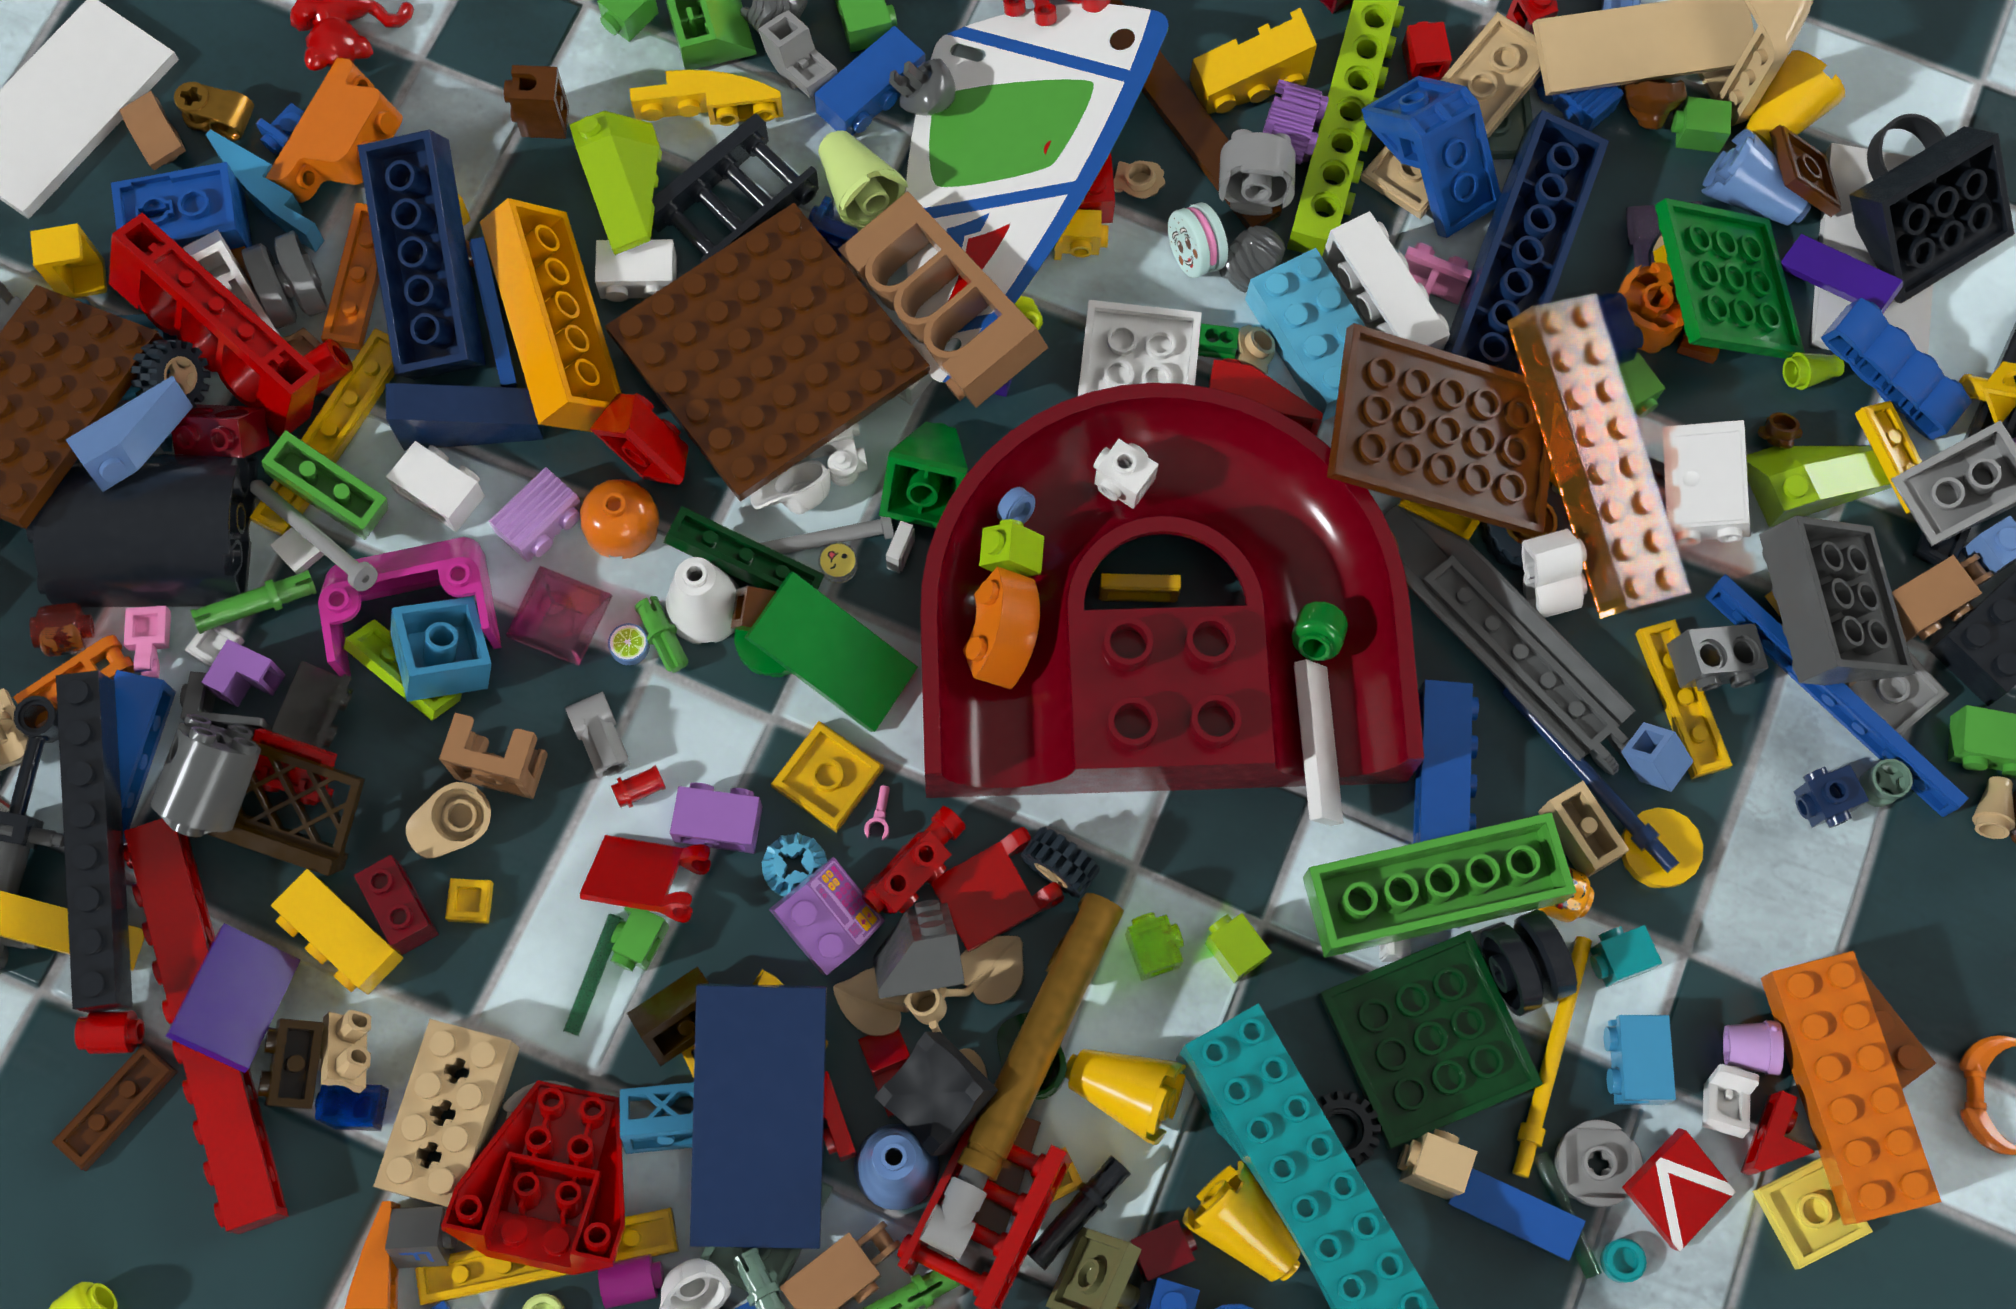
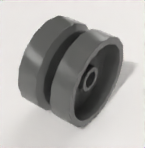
M294 230L279 235L274 239V249L279 260L278 263L275 262L269 249L261 243L242 249V256L249 276L269 319L276 329L296 323L297 312L292 297H295L301 310L310 317L328 310L317 270Z

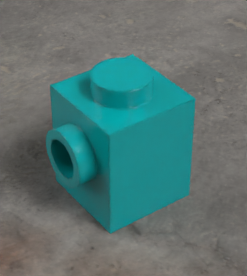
M1645 925L1625 933L1622 926L1608 930L1598 935L1601 942L1590 949L1592 954L1590 956V964L1593 972L1598 979H1603L1606 987L1649 972L1662 964Z

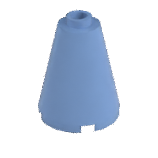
M1749 129L1740 132L1732 140L1737 146L1728 153L1723 150L1711 166L1702 185L1706 188L1701 190L1702 193L1713 199L1764 218H1769L1786 226L1790 225L1793 221L1796 223L1802 221L1809 212L1811 204L1785 187L1776 156L1760 138Z
M889 1124L872 1131L862 1141L855 1156L854 1173L861 1192L873 1204L885 1209L903 1210L921 1203L933 1190L938 1177V1156H931L905 1124ZM898 1154L903 1156L902 1161L898 1165L893 1166L886 1162L892 1155Z

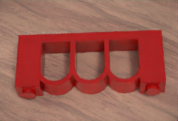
M144 213L139 214L112 233L110 286L137 310L141 308L146 317L164 333L171 336L176 335L178 340L192 343V348H199L203 353L198 358H206L209 364L203 368L211 372H217L226 388L244 405L248 407H264L267 426L279 437H281L285 430L289 433L293 432L311 417L320 375L318 369Z

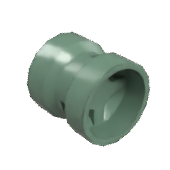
M1885 759L1878 762L1874 767L1864 772L1859 779L1869 799L1867 804L1874 807H1885L1892 804L1909 792L1913 784L1909 768L1903 762L1896 759Z

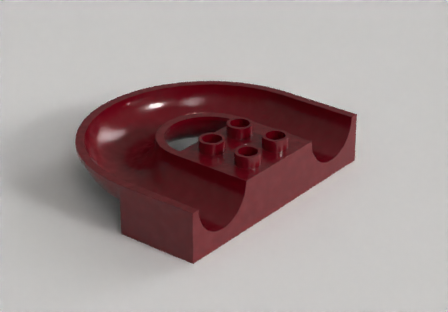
M1178 383L1120 385L1092 391L1060 402L1034 415L1011 430L980 458L966 474L950 498L936 526L926 558L921 589L920 613L926 798L1306 786L1294 662L1307 658L1297 652L1293 646L1291 633L1299 610L1306 604L1315 601L1328 602L1337 606L1343 611L1348 622V630L1339 654L1325 661H1312L1327 667L1339 784L1407 783L1424 759L1410 600L1405 570L1396 541L1382 511L1369 490L1327 478L1331 448L1299 423L1270 407L1246 397L1214 388ZM1118 439L1126 444L1133 443L1140 446L1148 454V458L1159 464L1156 479L1134 509L1119 499L1117 501L1108 499L1098 490V486L1094 484L1096 468L1093 465L1097 457L1105 447L1111 450ZM1023 487L1035 497L1036 501L1034 512L1028 521L1024 523V527L1044 536L1041 574L1029 576L1035 580L1039 593L1040 621L1036 643L1030 660L1018 682L1012 689L975 679L962 649L971 636L976 620L977 606L974 594L992 573L979 566L982 530L985 527L1000 524V520L997 517V508L1001 499L1011 489ZM1155 534H1172L1198 541L1219 554L1237 576L1244 593L1246 606L1084 610V599L1092 574L1102 560L1113 550L1139 537Z

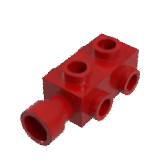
M942 806L931 817L932 823L924 832H918L906 845L901 847L899 853L879 873L873 876L871 882L863 889L864 894L861 896L872 910L877 913L881 911L884 913H897L898 910L900 913L905 912L919 898V895L916 893L926 881L928 884L933 883L944 873L947 868L944 862L952 855L944 845L950 839L956 840L966 829V825L954 811L946 806Z

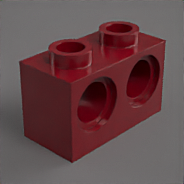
M196 404L197 407L190 410L171 432L175 454L244 458L270 446L264 407Z
M392 855L354 875L390 946L398 953L404 955L439 935L403 865Z

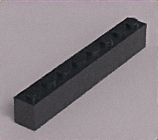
M99 670L56 675L72 1009L93 1013L132 1008L115 681Z

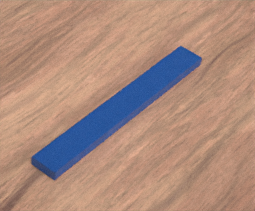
M1725 574L1705 594V598L1734 625L1755 624L1764 653L1881 761L1896 759L1903 762L1912 774L1913 784L1911 789L1941 817H1945L1957 810L1969 799L1845 683L1832 685L1799 683L1792 667V656L1787 637L1782 630V625L1728 575Z

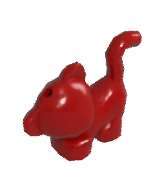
M297 0L290 12L291 26L298 31L311 30L306 37L307 50L305 51L304 62L309 70L318 71L326 66L331 68L337 58L349 59L354 62L356 59H365L373 55V48L370 42L364 36L359 35L358 31L348 22L363 18L369 13L377 18L386 28H400L412 18L414 8L411 3L403 2L398 12L391 14L374 0Z

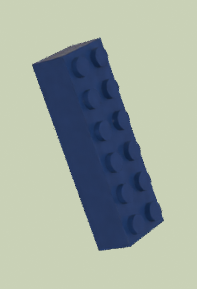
M428 129L358 145L395 375L416 380L486 365L449 139Z

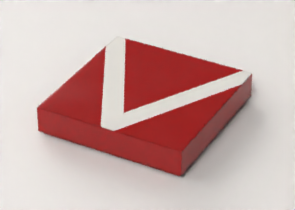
M1680 1128L1622 1186L1668 1245L1679 1252L1736 1193L1687 1130Z

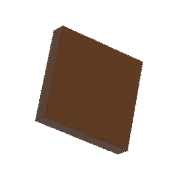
M1778 125L1769 133L1785 187L1830 217L1841 211V202L1827 156L1785 126Z

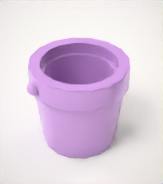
M1765 1020L1763 1023L1726 1025L1723 1033L1725 1065L1737 1066L1748 1071L1762 1072L1765 1075L1779 1076L1784 1060V1039L1780 1022Z

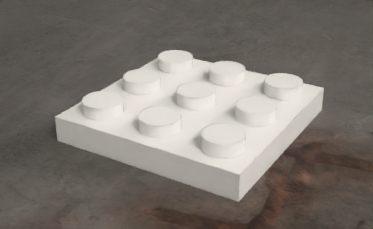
M1089 300L1078 396L1092 391L1130 384L1178 383L1195 385L1202 312Z

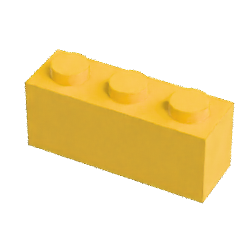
M308 869L271 904L280 914L275 921L293 938L298 933L306 938L309 943L304 949L322 965L329 960L338 969L333 976L351 993L356 988H359L369 995L404 959Z

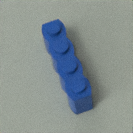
M1860 298L1847 305L1821 336L1824 344L1836 356L1849 363L1860 379L1875 388L1885 402L1891 401L1896 411L1903 414L1908 423L1918 433L1931 441L1947 434L1972 403L1963 385L1956 380L1944 376L1936 360L1932 356L1918 351L1910 340L1909 335L1901 328L1890 325L1882 314L1880 307L1873 302Z

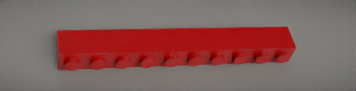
M161 818L124 831L127 845H124V859L128 867L133 869L137 883L132 884V891L138 906L144 909L147 921L142 923V930L148 945H153L156 960L152 962V970L158 984H163L166 1000L162 1001V1009L167 1022L171 1025L215 939V934L189 836L172 830ZM172 1041L175 1058L179 1064L184 1065L187 1077L182 1082L184 1095L190 1105L194 1104L197 1120L193 1121V1131L198 1143L204 1145L208 1159L203 1163L204 1174L209 1185L215 1186L218 1202L214 1203V1213L221 1228L225 1227L226 1232L239 1235L289 1217L250 1068L243 1073L176 1041Z

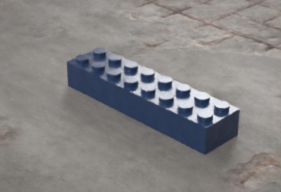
M1541 110L1523 133L1443 351L1525 375L1609 140L1544 110Z

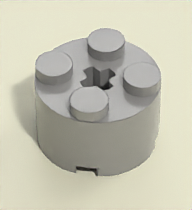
M1247 129L1233 132L1231 140L1223 146L1220 153L1219 197L1222 202L1225 198L1230 202V209L1246 215H1267L1272 213V207L1282 203V209L1288 206L1295 195L1296 154L1291 145V138L1283 133L1251 132Z

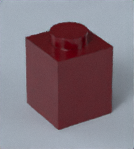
M1178 1219L1129 1241L1131 1244L1142 1249L1136 1264L1144 1283L1195 1261L1192 1252L1198 1250L1191 1230L1187 1226L1181 1228Z

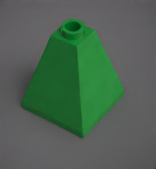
M924 422L890 450L879 516L936 528L950 498L966 476L968 470L956 428L949 427L943 423Z

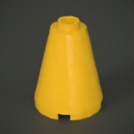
M1792 50L1753 111L1745 129L1754 132L1769 150L1774 153L1769 132L1778 125H1781L1796 135L1800 134L1836 107L1845 97V88L1841 79L1836 74L1832 79L1825 74L1823 70L1827 65L1818 58L1806 52Z
M1082 1049L1078 1055L1072 1054L1069 1058L1065 1078L1069 1079V1089L1146 1142L1157 1145L1167 1132L1160 1128L1162 1122L1166 1121L1167 1118L1173 1120L1186 1078V1075L1181 1074V1072L1186 1069V1065L1177 1061Z
M1238 1161L1237 1171L1231 1165L1223 1169L1198 1193L1196 1197L1201 1201V1204L1195 1212L1190 1207L1185 1211L1182 1221L1189 1230L1269 1281L1273 1282L1279 1278L1282 1281H1286L1298 1270L1300 1266L1298 1261L1301 1253L1300 1249L1262 1187L1243 1161Z

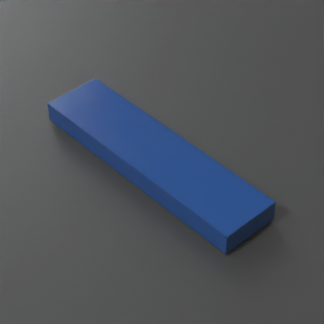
M484 237L470 239V250L501 387L517 388Z

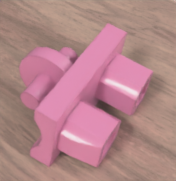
M1421 242L1417 243L1414 248L1409 246L1405 258L1409 265V272L1415 281L1425 287L1428 295L1432 294L1458 305L1472 274V271L1468 269V261L1457 256L1449 257L1448 261L1435 257L1433 247Z

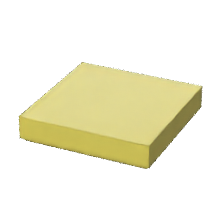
M1821 1157L1752 1191L1795 1270L1801 1269L1873 1232L1867 1221L1843 1225Z

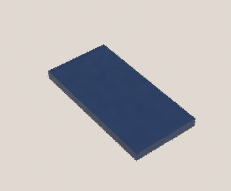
M698 984L696 986L690 1247L820 1249L827 986Z

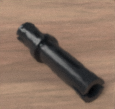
M1110 1155L1086 1184L1082 1182L1077 1187L1079 1192L1048 1225L1038 1239L1032 1243L1027 1255L1045 1271L1087 1221L1098 1210L1103 1211L1107 1207L1106 1201L1131 1173L1117 1159Z

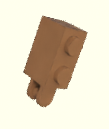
M1978 553L1961 563L1952 555L1892 592L1903 633L1907 637L1906 642L1916 636H1919L1924 641L1943 628L1939 623L1942 620L1950 617L1955 622L1974 609L1970 603L1982 594L1978 586L1994 576L1991 571L1986 572L1978 560L1981 557Z
M885 1221L877 1224L857 1241L848 1232L779 1288L795 1309H842L853 1299L858 1304H861L879 1289L875 1282L882 1276L875 1267L899 1249L901 1243L899 1240L894 1242L885 1228L888 1225ZM872 1240L880 1253L870 1261L861 1248Z

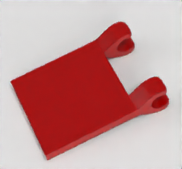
M1025 827L1014 830L1000 842L944 872L937 880L931 883L941 904L948 903L954 927L968 952L1034 915L1057 906L1064 900L1063 891L1056 882L1048 884L1031 896L1011 861L1010 856L1023 852L1031 841V836Z
M605 835L579 893L580 899L660 912L677 922L686 923L690 920L693 909L690 907L692 896L682 891L668 893L679 866L699 875L708 873L711 867V861L708 860L710 848L702 844L682 848Z

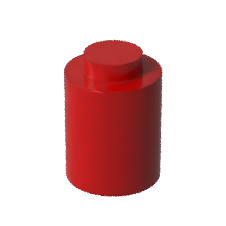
M327 339L303 356L320 371L315 396L353 371V364L348 354L333 339Z

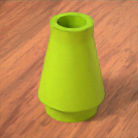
M1796 352L1792 357L1784 361L1782 372L1784 381L1789 387L1804 390L1833 377L1841 376L1845 366L1844 361L1835 354L1825 355Z

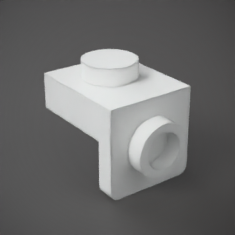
M1719 1064L1704 1083L1702 1127L1744 1138L1750 1131V1095L1759 1085V1075L1745 1071L1737 1066Z

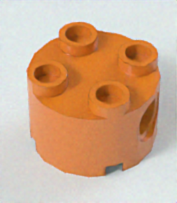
M1657 262L1652 263L1650 266L1642 267L1640 265L1635 267L1624 278L1609 308V330L1627 345L1644 350L1647 353H1657L1662 348L1670 345L1680 335L1684 327L1680 305L1675 294L1676 289L1671 269L1668 264Z

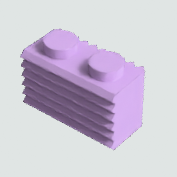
M545 467L489 520V523L501 539L524 560L529 562L534 556L540 557L544 555L552 546L555 535L559 534L562 529L569 530L579 521L582 504L577 494Z

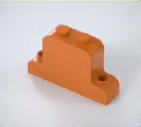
M337 58L265 178L293 193L298 203L306 202L312 198L320 185L325 181L359 185L363 183L358 145L393 138L402 123V114L375 88L374 84L351 60Z

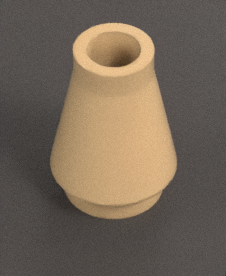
M1994 776L1987 780L1986 789L1972 817L1975 831L1981 836L1991 839H2003L2008 837L2010 831L2015 828L2012 795L2013 782L2010 779Z

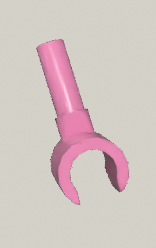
M880 786L874 817L865 824L864 832L868 839L870 828L875 823L884 825L882 841L886 840L889 836L890 828L885 821L890 787Z

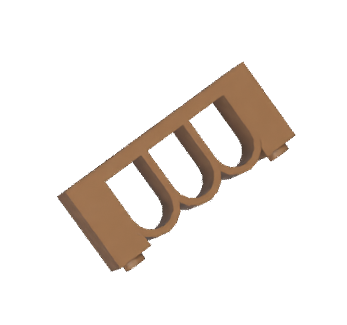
M908 191L838 249L846 260L845 264L859 281L862 280L871 291L874 290L883 305L890 310L896 311L899 319L913 338L926 345L941 370L950 377L945 384L959 401L966 397L977 408L1048 349L1037 328ZM929 243L938 251L935 256L906 280L899 284L887 285L889 278L894 272ZM958 274L967 282L968 285L936 312L927 317L915 318L918 309ZM988 306L998 316L994 322L958 350L944 351L950 338Z

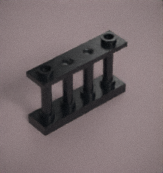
M755 113L653 197L652 202L655 210L652 227L659 233L667 225H673L704 255L700 259V263H702L792 203H795L797 207L800 204L805 205L809 203L819 189L817 170L811 166L800 176L797 175L766 145L769 142L766 122ZM750 156H757L787 185L774 198L771 199L739 169V166ZM723 179H729L760 208L745 222L711 191ZM695 202H701L732 231L719 244L714 245L683 215L684 211Z

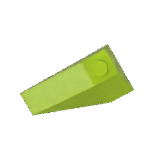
M601 111L569 124L576 150L613 253L617 255L651 241L655 210L652 200L654 188H658L657 163L661 162L662 150L653 124L608 111Z
M1773 446L1746 455L1748 483L1769 528L1794 516L1804 517L1892 488L1871 446H1793L1790 449Z

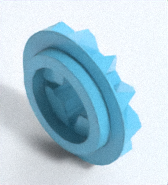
M798 832L786 836L781 835L775 842L767 846L762 860V872L768 886L775 893L784 897L827 862L824 850L814 838L804 836ZM804 851L801 863L809 874L794 870L791 875L788 874L784 879L788 867L781 856L795 859Z

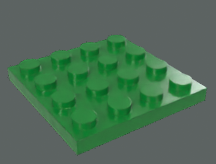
M1665 198L1657 203L1655 209L1658 217V226L1662 233L1667 253V262L1671 269L1676 289L1675 294L1680 305L1684 330L1689 344L1783 359L1792 357L1796 352L1805 353L1769 218Z

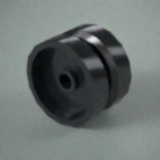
M1536 909L1517 917L1514 920L1513 928L1505 923H1501L1481 933L1480 945L1483 958L1505 1005L1513 1014L1520 1017L1542 1007L1543 997L1554 1003L1576 993L1577 978L1569 950L1553 921L1544 912Z

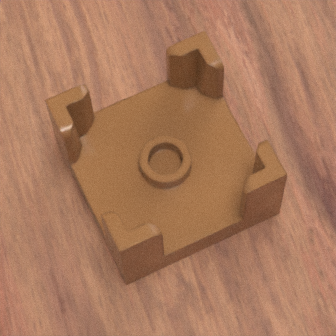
M455 713L439 758L453 777L462 782L534 799L548 756L546 750L534 749L537 742L535 733L515 729L503 758L499 755L488 753V738L471 731L474 724L473 717Z

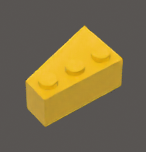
M1301 8L1290 12L1292 19L1270 29L1267 23L1257 28L1260 35L1239 45L1237 40L1234 39L1193 59L1189 79L1199 102L1208 114L1214 112L1225 113L1237 105L1250 101L1252 103L1261 102L1270 95L1277 94L1275 90L1279 79L1302 86L1307 84L1317 43Z

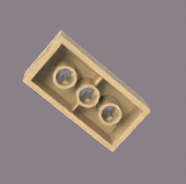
M429 1019L373 1187L448 1208L455 1186L490 1142L520 1047L508 1039ZM464 1066V1068L469 1070V1075L467 1078L460 1077L457 1082V1079L454 1078L455 1073ZM450 1107L455 1112V1117L453 1120L446 1119L444 1122L441 1120V1115L443 1111H447ZM436 1150V1152L442 1154L439 1162H432L431 1164L427 1162L430 1152Z

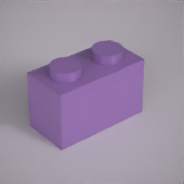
M690 783V787L678 786L670 835L674 843L687 845L702 844L709 848L755 854L763 808L760 797L754 796L753 791L742 788H731L730 793L714 791L713 786L705 783Z

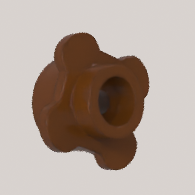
M1783 412L1771 414L1766 420L1767 424L1760 426L1757 431L1758 435L1766 439L1771 445L1785 449L1792 448L1794 440L1801 438L1803 431L1799 428V421L1792 415Z

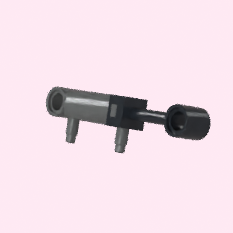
M30 696L23 699L14 711L16 728L28 739L9 811H0V891L19 895L30 849L37 850L38 845L49 847L64 846V834L57 833L54 830L43 829V821L26 816L44 744L59 740L57 704L42 696ZM48 711L46 724L36 728L37 716L41 712ZM0 937V971L6 966L9 951L7 946L20 949H37L39 947Z

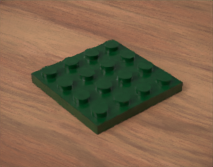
M1470 930L1318 994L1364 1098L1370 1103L1369 1108L1371 1111L1376 1110L1377 1112L1376 1122L1381 1124L1380 1133L1388 1150L1543 1084Z

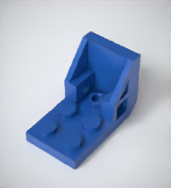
M1417 76L1361 109L1365 123L1401 164L1420 168L1438 236L1448 238L1496 208L1501 192L1480 104L1466 86Z

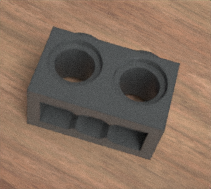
M1755 624L1688 629L1667 644L1680 688L1697 687L1700 692L1718 688L1722 684H1731L1732 688H1741L1754 683V677L1769 668Z

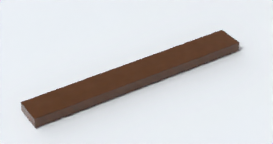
M1111 0V4L1124 5L1121 0ZM1120 29L1111 36L1110 45L1116 50L1127 49L1134 43L1135 34L1129 29ZM1159 50L1150 74L1143 86L1142 93L1219 192L1220 153L1223 146L1229 140ZM1224 198V200L1226 201V203H1227V204L1229 205V207H1230V202H1228V201ZM1279 205L1272 207V213L1267 215H1246L1234 210L1233 212L1248 229L1254 226H1264L1281 216L1282 208Z

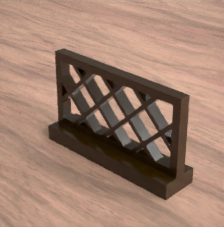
M251 740L259 745L261 748L260 755L268 757L276 772L259 781L255 771H253L250 780L251 786L246 791V794L254 790L265 812L253 817L245 814L241 806L232 830L227 832H211L208 835L326 876L343 870L348 858V853L344 851L365 778ZM281 762L289 764V766L284 768ZM297 767L307 771L314 785L299 794L296 793L287 775L288 772ZM319 775L327 777L328 779L322 781ZM279 778L289 799L273 807L262 786ZM335 780L351 785L346 802L335 807L325 788L326 785ZM317 791L327 812L311 820L300 799ZM291 803L303 824L293 830L283 827L276 811ZM344 809L341 818L338 812ZM267 816L270 822L261 819ZM329 816L338 831L334 844L322 841L314 827V824ZM305 829L308 835L299 832Z

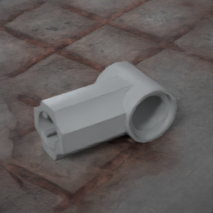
M603 692L565 707L578 739L583 741L598 778L612 776L630 765L626 750L614 727L617 723Z

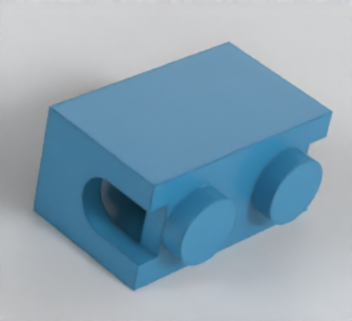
M1669 1015L1616 1016L1617 1020H1609L1608 1026L1604 1029L1603 1038L1605 1050L1611 1053L1612 1068L1608 1069L1606 1080L1608 1092L1614 1095V1105H1665L1675 1101L1676 1093Z

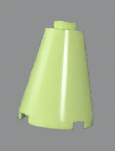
M847 131L831 132L823 138L819 145L818 153L839 217L843 224L851 231L859 232L905 194L908 185L903 176Z

